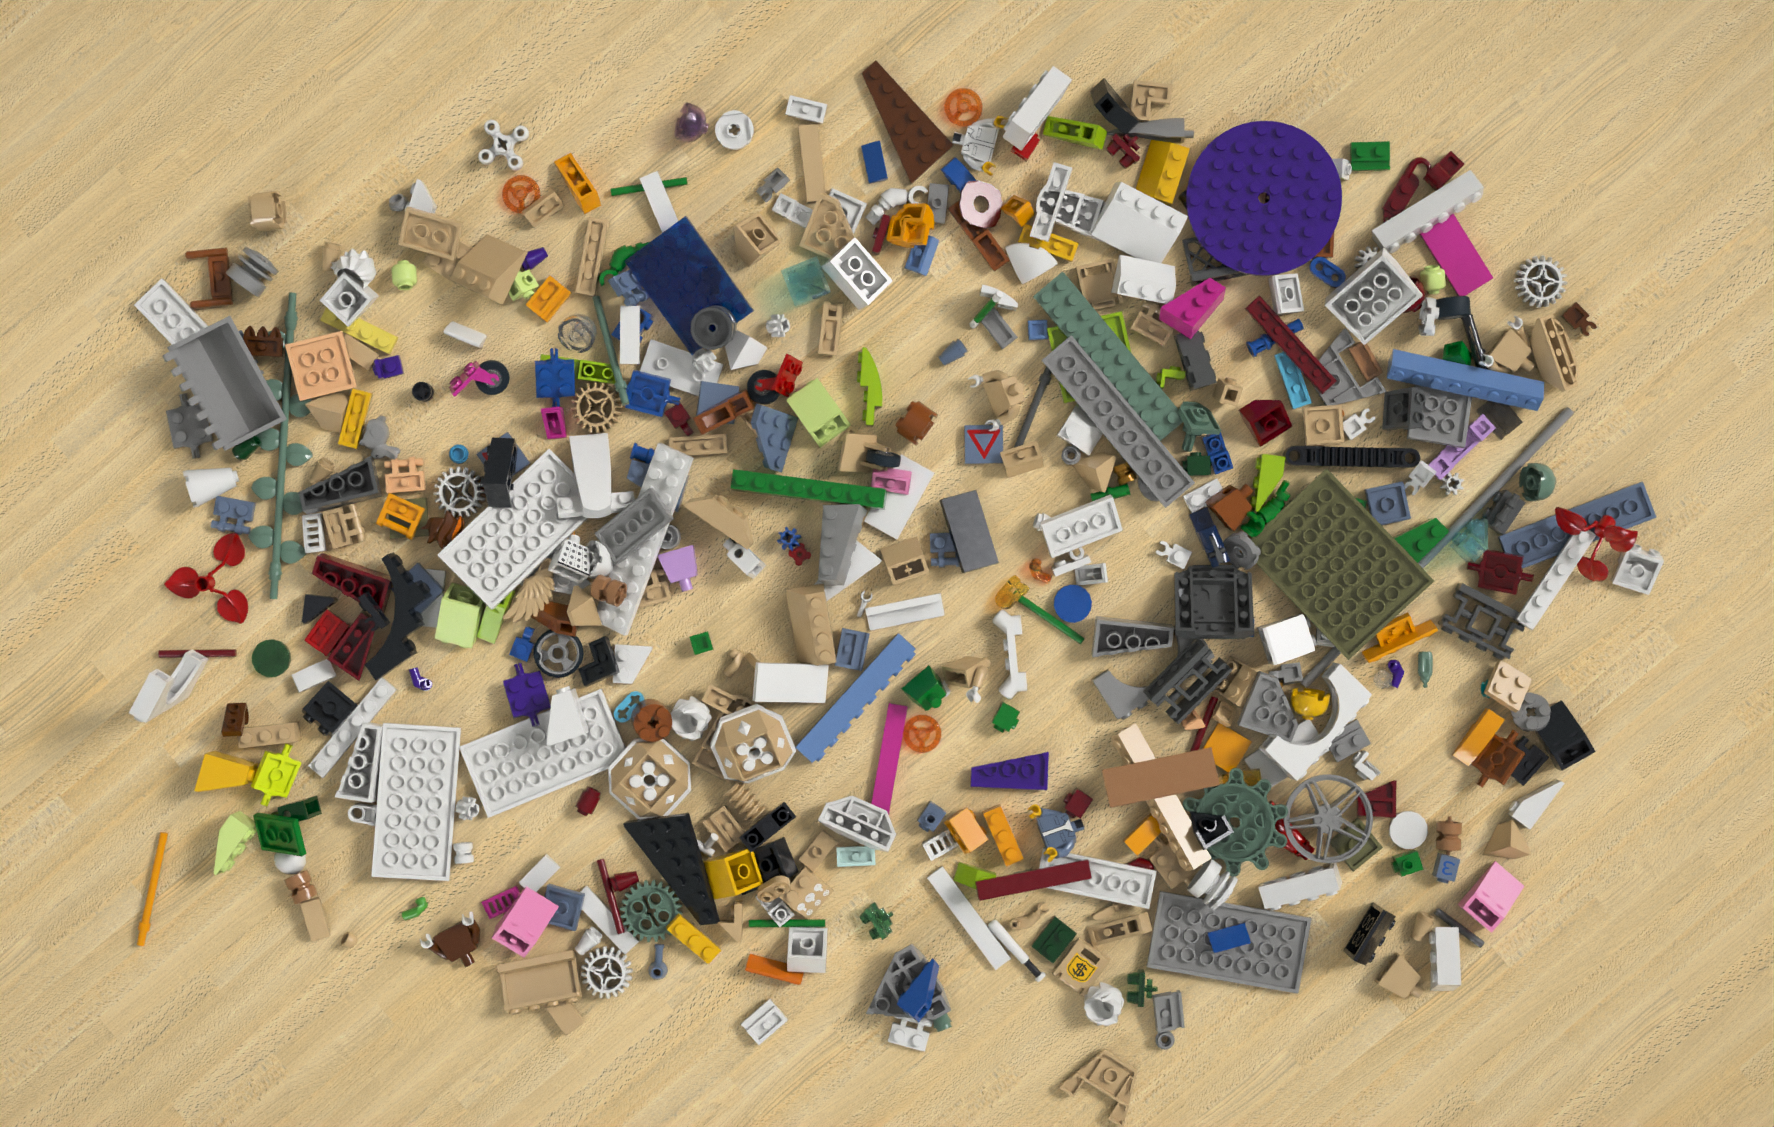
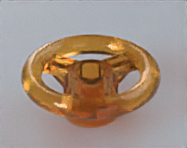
M959 88L951 92L946 98L944 105L947 118L958 126L972 125V123L980 118L983 109L979 95L968 88ZM961 94L972 96L977 106L971 105V101L968 98L962 97ZM956 96L957 111L954 115H952L950 111V104L953 98ZM966 104L967 108L963 110L960 108V105ZM969 111L976 112L969 120H958L962 114H966Z
M517 175L505 183L502 198L505 205L511 211L522 213L527 208L525 207V199L528 193L534 190L535 196L532 202L534 203L540 198V188L531 177ZM517 181H526L531 184L526 188L523 185L511 186ZM508 191L512 192V196L518 200L519 207L514 206L510 202ZM519 191H524L522 197H518Z
M914 716L904 727V741L915 752L926 753L932 751L941 740L940 725L931 716ZM924 720L930 722L932 725L928 728H918L913 724L917 721ZM909 730L915 733V738L919 741V747L911 742ZM925 731L926 736L920 737L919 732ZM936 731L932 744L925 747V742L930 738V733Z

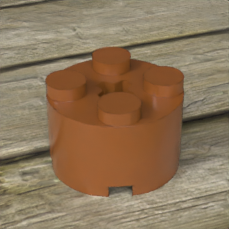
M912 401L906 409L908 411L904 418L900 417L895 426L897 427L898 434L917 446L919 444L917 439L922 440L934 424L931 421L932 418L935 417L937 419L938 414L920 401L916 403Z
M646 699L638 703L635 709H633L631 723L641 739L655 742L669 735L672 728V717L663 703L656 699ZM654 717L655 720H653L652 723H649V721H651V718Z

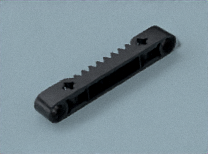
M1291 446L1283 452L1285 463L1291 466L1415 467L1420 462L1419 452L1412 448ZM1292 450L1298 453L1296 461H1292L1289 458ZM1407 453H1410L1413 456V461L1411 463H1407L1405 461V455Z

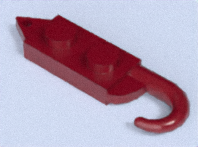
M1417 157L1409 163L1382 207L1383 223L1386 222L1385 218L1389 220L1404 211L1419 186V179L1413 173L1416 166L1424 164L1427 167L1426 174L1431 170V164L1427 159Z

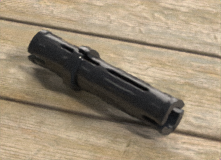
M1473 314L1461 317L1472 352L1470 356H1473L1476 367L1488 369L1486 366L1479 364V361L1485 362L1483 354L1486 351L1482 348Z

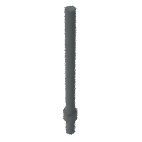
M1047 367L1044 373L1040 375L1038 380L1040 383L1014 448L1024 444L1045 388L1050 384L1052 379L1050 377L1051 371Z

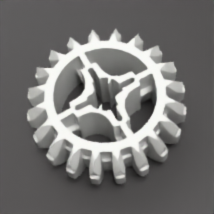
M1544 255L1540 256L1539 259L1537 256H1534L1532 261L1527 259L1525 260L1526 265L1521 264L1519 266L1522 271L1518 270L1516 274L1520 278H1515L1514 282L1519 283V285L1515 286V290L1521 289V292L1517 295L1519 297L1525 296L1522 300L1523 302L1530 300L1529 306H1533L1536 302V307L1540 308L1542 303L1544 307H1548L1549 302L1555 304L1556 299L1562 298L1560 293H1564L1566 289L1561 286L1567 285V281H1562V278L1567 277V275H1561L1560 271L1564 267L1557 268L1558 261L1552 264V257L1545 260ZM1538 266L1535 277L1527 278L1529 271L1533 267ZM1546 269L1552 273L1554 279L1548 277ZM1541 278V281H1544V282H1547V283L1541 285V283H1539V282H1537V281H1535V280H1538V279ZM1527 285L1534 287L1536 295L1529 290ZM1553 285L1552 292L1547 297H1543L1546 287Z
M457 467L455 473L453 468H449L450 475L447 472H443L442 474L445 479L437 478L441 485H434L435 488H439V492H433V494L440 496L435 502H442L438 507L440 510L446 507L444 514L448 510L449 512L452 511L451 514L454 518L457 512L462 518L463 512L467 517H470L469 510L477 513L475 506L482 507V504L478 501H485L484 497H480V493H485V490H480L481 482H477L481 479V476L478 475L473 478L475 475L474 470L468 474L469 470L467 467L463 469V472L461 467ZM456 477H465V480L457 486L450 483ZM470 482L474 487V498L468 493ZM446 487L452 493L450 503H448L445 496ZM461 487H463L462 493L465 496H459V498H457L458 493L455 489H461ZM462 499L470 502L464 508L458 509L454 507Z
M604 946L603 953L599 948H596V955L590 952V958L586 957L584 959L588 965L584 964L581 966L583 970H586L581 973V976L587 977L582 983L586 984L589 982L586 989L590 990L593 988L592 995H595L597 991L600 992L599 998H602L604 993H606L607 999H610L611 992L614 997H617L618 991L620 993L625 991L623 986L629 987L630 984L626 980H632V976L628 975V973H632L633 969L627 968L631 965V961L624 962L627 955L625 954L621 958L619 955L622 951L618 950L615 954L614 947H611L610 952H608L607 946ZM607 958L604 966H593V963L598 959ZM613 960L620 965L622 973L614 969ZM609 964L608 969L610 970L609 972H611V974H609L608 977L605 979L606 976H604V973H602V971H604ZM592 972L600 977L601 985L594 980ZM621 979L617 985L606 987L608 980Z

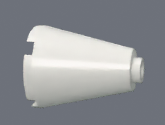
M232 468L183 471L186 479L185 483L194 508L236 487V482H239L237 471H232Z

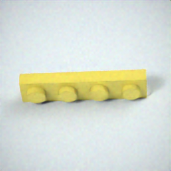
M327 307L320 321L387 354H391L398 340V337L360 318L348 327Z

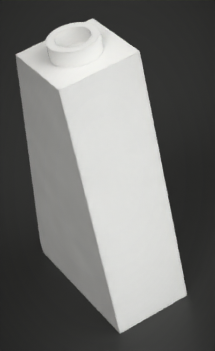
M856 540L855 544L857 545L851 556V565L845 584L836 586L824 585L826 600L831 599L877 566L882 560ZM817 580V582L814 585L823 583Z

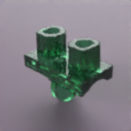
M875 902L870 904L859 916L864 924L870 921L873 923L874 927L869 930L873 940L878 938L883 940L892 932L890 926L893 923L890 917L894 915L893 912L886 913L883 907L879 909Z
M1138 969V972L1127 973V984L1137 985V991H1127L1126 1001L1137 1004L1138 1007H1144V992L1146 991V998H1152V992L1158 991V987L1152 985L1153 979H1147V985H1145V972L1143 969Z

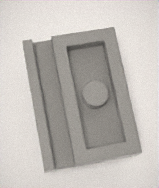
M1355 719L1346 724L1342 734L1332 740L1329 750L1336 762H1339L1371 743L1360 726L1359 721Z
M1180 990L1152 995L1156 1031L1161 1033L1176 1030L1179 1027L1185 1028Z

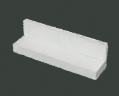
M941 593L865 608L870 630L944 616Z

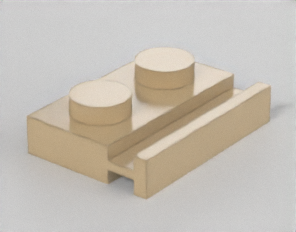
M726 805L702 822L711 834L715 833L718 835L717 842L725 853L741 841L739 837L746 832Z

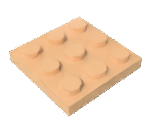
M343 331L285 345L300 401L357 387Z

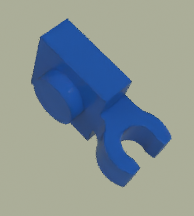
M527 626L522 638L516 637L509 655L528 662L535 643L530 642L535 629Z

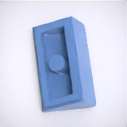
M928 235L927 245H914V248H911L905 269L927 276L939 240Z

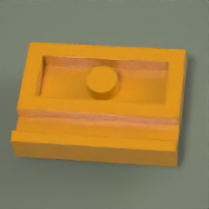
M549 275L526 303V306L548 323L572 293Z

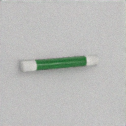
M997 291L969 323L971 328H976L1003 297L1001 291Z

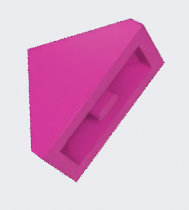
M541 408L547 439L567 437L564 408Z

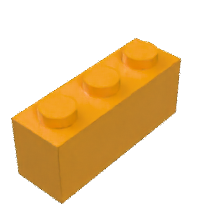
M998 804L982 811L1006 867L1023 860V855L1001 805Z

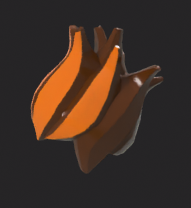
M447 510L444 518H429L426 525L421 528L429 529L430 535L427 544L437 540L441 549L445 548L463 531L464 519L462 516L458 515L455 519Z

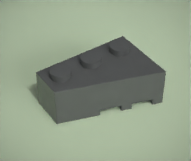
M1198 330L1191 339L1182 333L1176 334L1174 339L1183 369L1186 371L1185 376L1190 391L1216 383V375L1210 364V355L1208 350H1205L1203 344L1205 343L1203 332Z

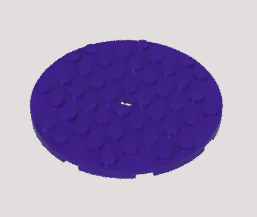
M1275 121L1244 123L1216 137L1196 160L1187 185V214L1197 240L1215 260L1234 271L1255 276L1278 275L1304 265L1314 258L1327 244L1333 235L1340 217L1342 207L1341 182L1330 155L1317 140L1303 130ZM1260 194H1267L1269 201L1264 204L1261 203L1258 199Z

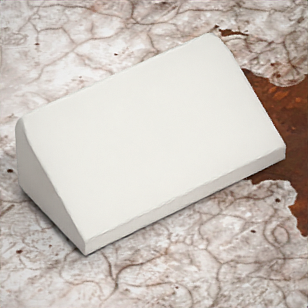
M454 321L450 322L444 329V334L480 349L483 347L487 337L481 332Z
M546 854L525 875L519 884L524 888L527 886L537 892L560 866Z

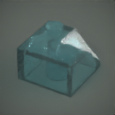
M817 256L781 270L796 308L814 302L831 293Z

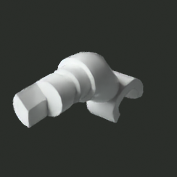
M915 186L909 192H906V189L890 188L880 195L879 204H874L865 218L875 225L883 217L885 210L888 211L891 207L894 208L897 205L906 204L907 201L910 204L918 203L913 199L914 192L920 190L925 194L928 193V190L923 186Z

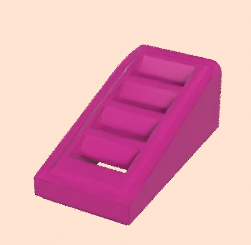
M517 886L511 887L481 902L489 919L508 911L513 904L508 894L511 893L514 900L520 895ZM503 896H505L509 904L507 907L502 899ZM496 899L499 900L503 909L499 910ZM490 902H492L496 910V912L492 913L491 908L488 904Z

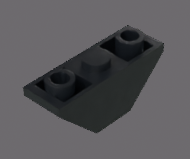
M1105 78L1090 91L1095 107L1107 121L1124 134H1128L1140 122Z
M784 801L757 821L739 838L748 850L752 852L796 818V815Z

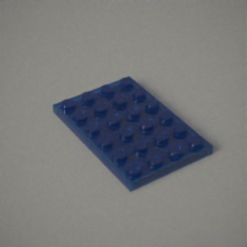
M687 216L683 217L624 261L691 355L703 348L695 342L690 331L691 321L701 309L712 305L723 306L729 309L735 316L736 323L754 311ZM712 324L711 328H714L716 330L715 325Z

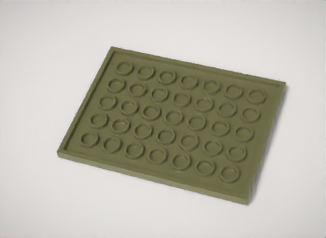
M1325 469L1281 510L1273 520L1266 524L1258 536L1251 538L1254 544L1261 550L1257 562L1260 568L1348 660L1434 582L1428 573L1328 469Z

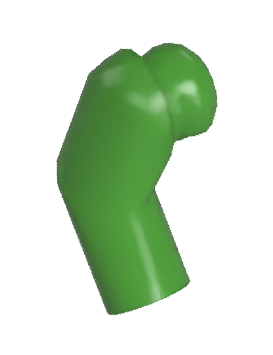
M425 897L415 900L416 907L402 912V917L405 921L418 917L428 907Z

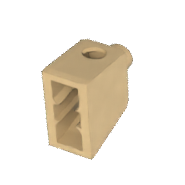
M1397 952L1375 979L1377 984L1402 998H1406L1409 993L1419 998L1424 992V989L1417 984L1421 976Z

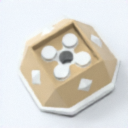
M758 704L721 717L710 743L724 779L743 783H751L784 770L796 752L783 717Z
M641 738L633 739L608 767L610 795L637 819L668 816L691 791L690 761L664 738L655 742L646 741ZM652 775L655 781L652 784H647L644 781V777Z

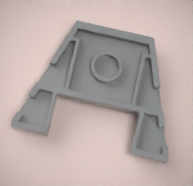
M1346 328L1341 331L1318 360L1336 379V382L1323 394L1315 388L1326 406L1338 405L1386 392L1378 377L1359 387L1343 362L1339 353L1355 343Z

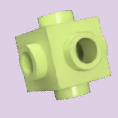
M519 270L508 293L513 301L522 297L527 299L534 295L533 291L539 285L530 270L524 272Z

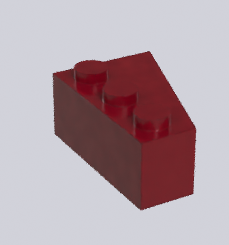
M364 610L360 612L327 659L358 681H360L375 631H371L375 627V622L371 620L365 623V620L371 615Z

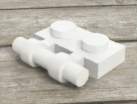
M894 1016V1018L901 1019L900 1024L892 1023L888 1042L925 1052L930 1032L923 1030V1027H932L933 1020L922 1018L918 1023L913 1018ZM907 1021L917 1023V1028L906 1026Z

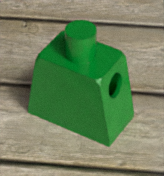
M929 665L901 688L915 704L925 711L932 707L938 708L942 704L941 699L947 694L940 677Z

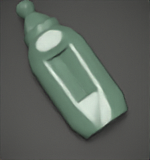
M1419 652L1418 674L1423 682V687L1427 688V683L1433 673L1432 652Z

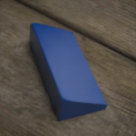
M880 140L862 145L861 148L869 184L888 180Z
M1245 923L1208 932L1213 953L1251 943Z

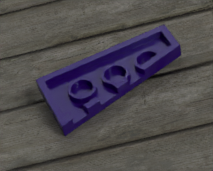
M1049 752L971 767L970 787L1047 791Z

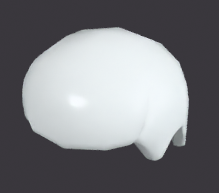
M276 852L274 855L275 865L285 874H297L303 870L306 864V855L301 857Z

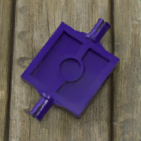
M522 663L515 664L517 676L503 681L513 719L529 716L532 727H535V723L538 726L540 723L537 714L542 710L551 708L541 672L524 673Z

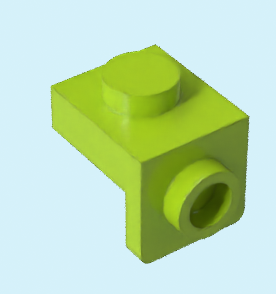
M1170 366L1169 369H1161L1160 373L1157 372L1156 383L1163 389L1165 378L1184 380L1186 371H1181V367Z

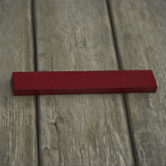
M1260 295L1245 308L1249 315L1321 394L1336 382V379Z
M1085 859L975 881L978 900L981 901L1092 879L1089 860Z

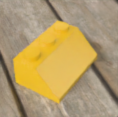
M1151 140L1136 190L1167 206H1171L1190 148L1171 142Z

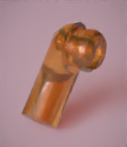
M1032 559L1029 564L1032 577L1049 584L1052 575L1042 571L1039 559Z

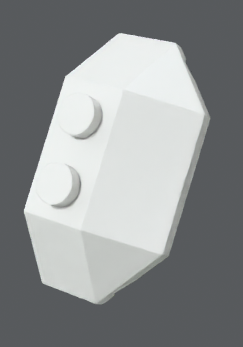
M854 796L826 803L818 819L820 823L837 834L875 850L889 852L896 837L886 810Z

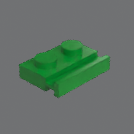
M1390 141L1351 142L1350 163L1352 171L1390 170Z

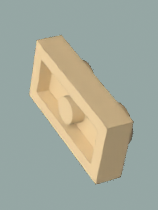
M551 189L524 209L522 213L535 228L565 205L554 190Z

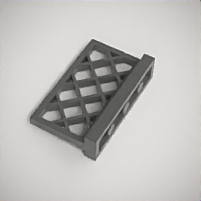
M1196 237L1182 240L1191 286H1197L1208 278L1221 281L1249 275L1234 271L1224 264L1219 267L1210 264L1212 256L1208 261L1199 257L1198 255L1203 247ZM1196 243L1201 247L1194 254L1189 251L1188 244ZM1196 259L1205 264L1202 270H1193L1192 264Z

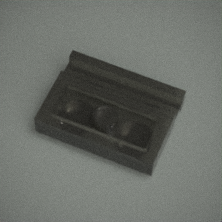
M1487 401L1476 410L1479 416L1484 414L1496 427L1492 432L1499 440H1502L1523 423L1507 404Z

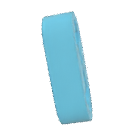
M631 692L614 710L616 721L623 723L631 718L633 709L638 705V703H635L632 707L629 705L633 700L631 696L639 695V701L641 702L645 700L641 692ZM628 707L629 710L626 712L627 718H619L620 713L618 710H624Z

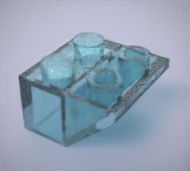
M1485 518L1471 519L1465 525L1466 530L1463 533H1457L1451 540L1453 543L1450 547L1466 562H1475L1488 549V521Z

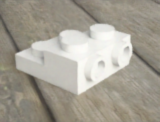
M1634 544L1627 552H1621L1618 559L1619 565L1612 578V583L1649 595L1664 563L1660 552L1654 549H1649V551L1642 550V547L1638 544Z

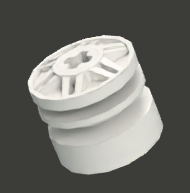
M1210 859L1194 876L1187 891L1196 898L1205 893L1203 903L1207 905L1211 901L1209 908L1214 911L1229 898L1238 879L1235 876L1229 878L1230 872L1228 871L1219 876L1222 866L1213 859Z

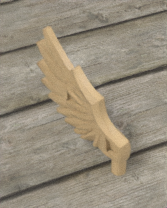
M546 558L533 576L524 579L521 590L515 596L517 600L503 616L504 620L514 616L512 621L516 623L525 615L524 620L528 621L532 614L534 617L538 616L539 609L544 611V602L549 604V598L553 597L551 590H555L553 587L555 583L552 579L554 578V573L548 571L552 558Z

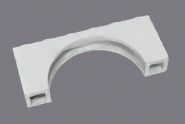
M192 649L184 654L171 676L159 669L150 672L129 713L137 721L147 723L187 699L208 658Z
M1333 662L1321 676L1328 685L1332 697L1331 716L1323 731L1315 738L1303 743H1288L1279 736L1270 734L1259 747L1290 779L1298 781V779H1302L1306 775V770L1319 760V755L1332 745V740L1336 736L1342 734L1345 725L1355 719L1356 713L1360 708L1368 704L1369 698L1372 696L1339 663Z

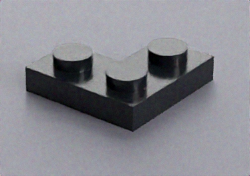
M606 636L589 643L594 662L578 668L583 685L586 687L620 672L609 638Z

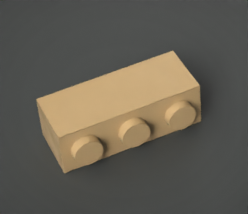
M299 721L244 727L242 736H237L238 748L301 741Z

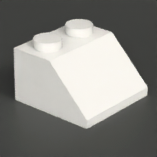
M789 927L787 972L826 973L828 928Z

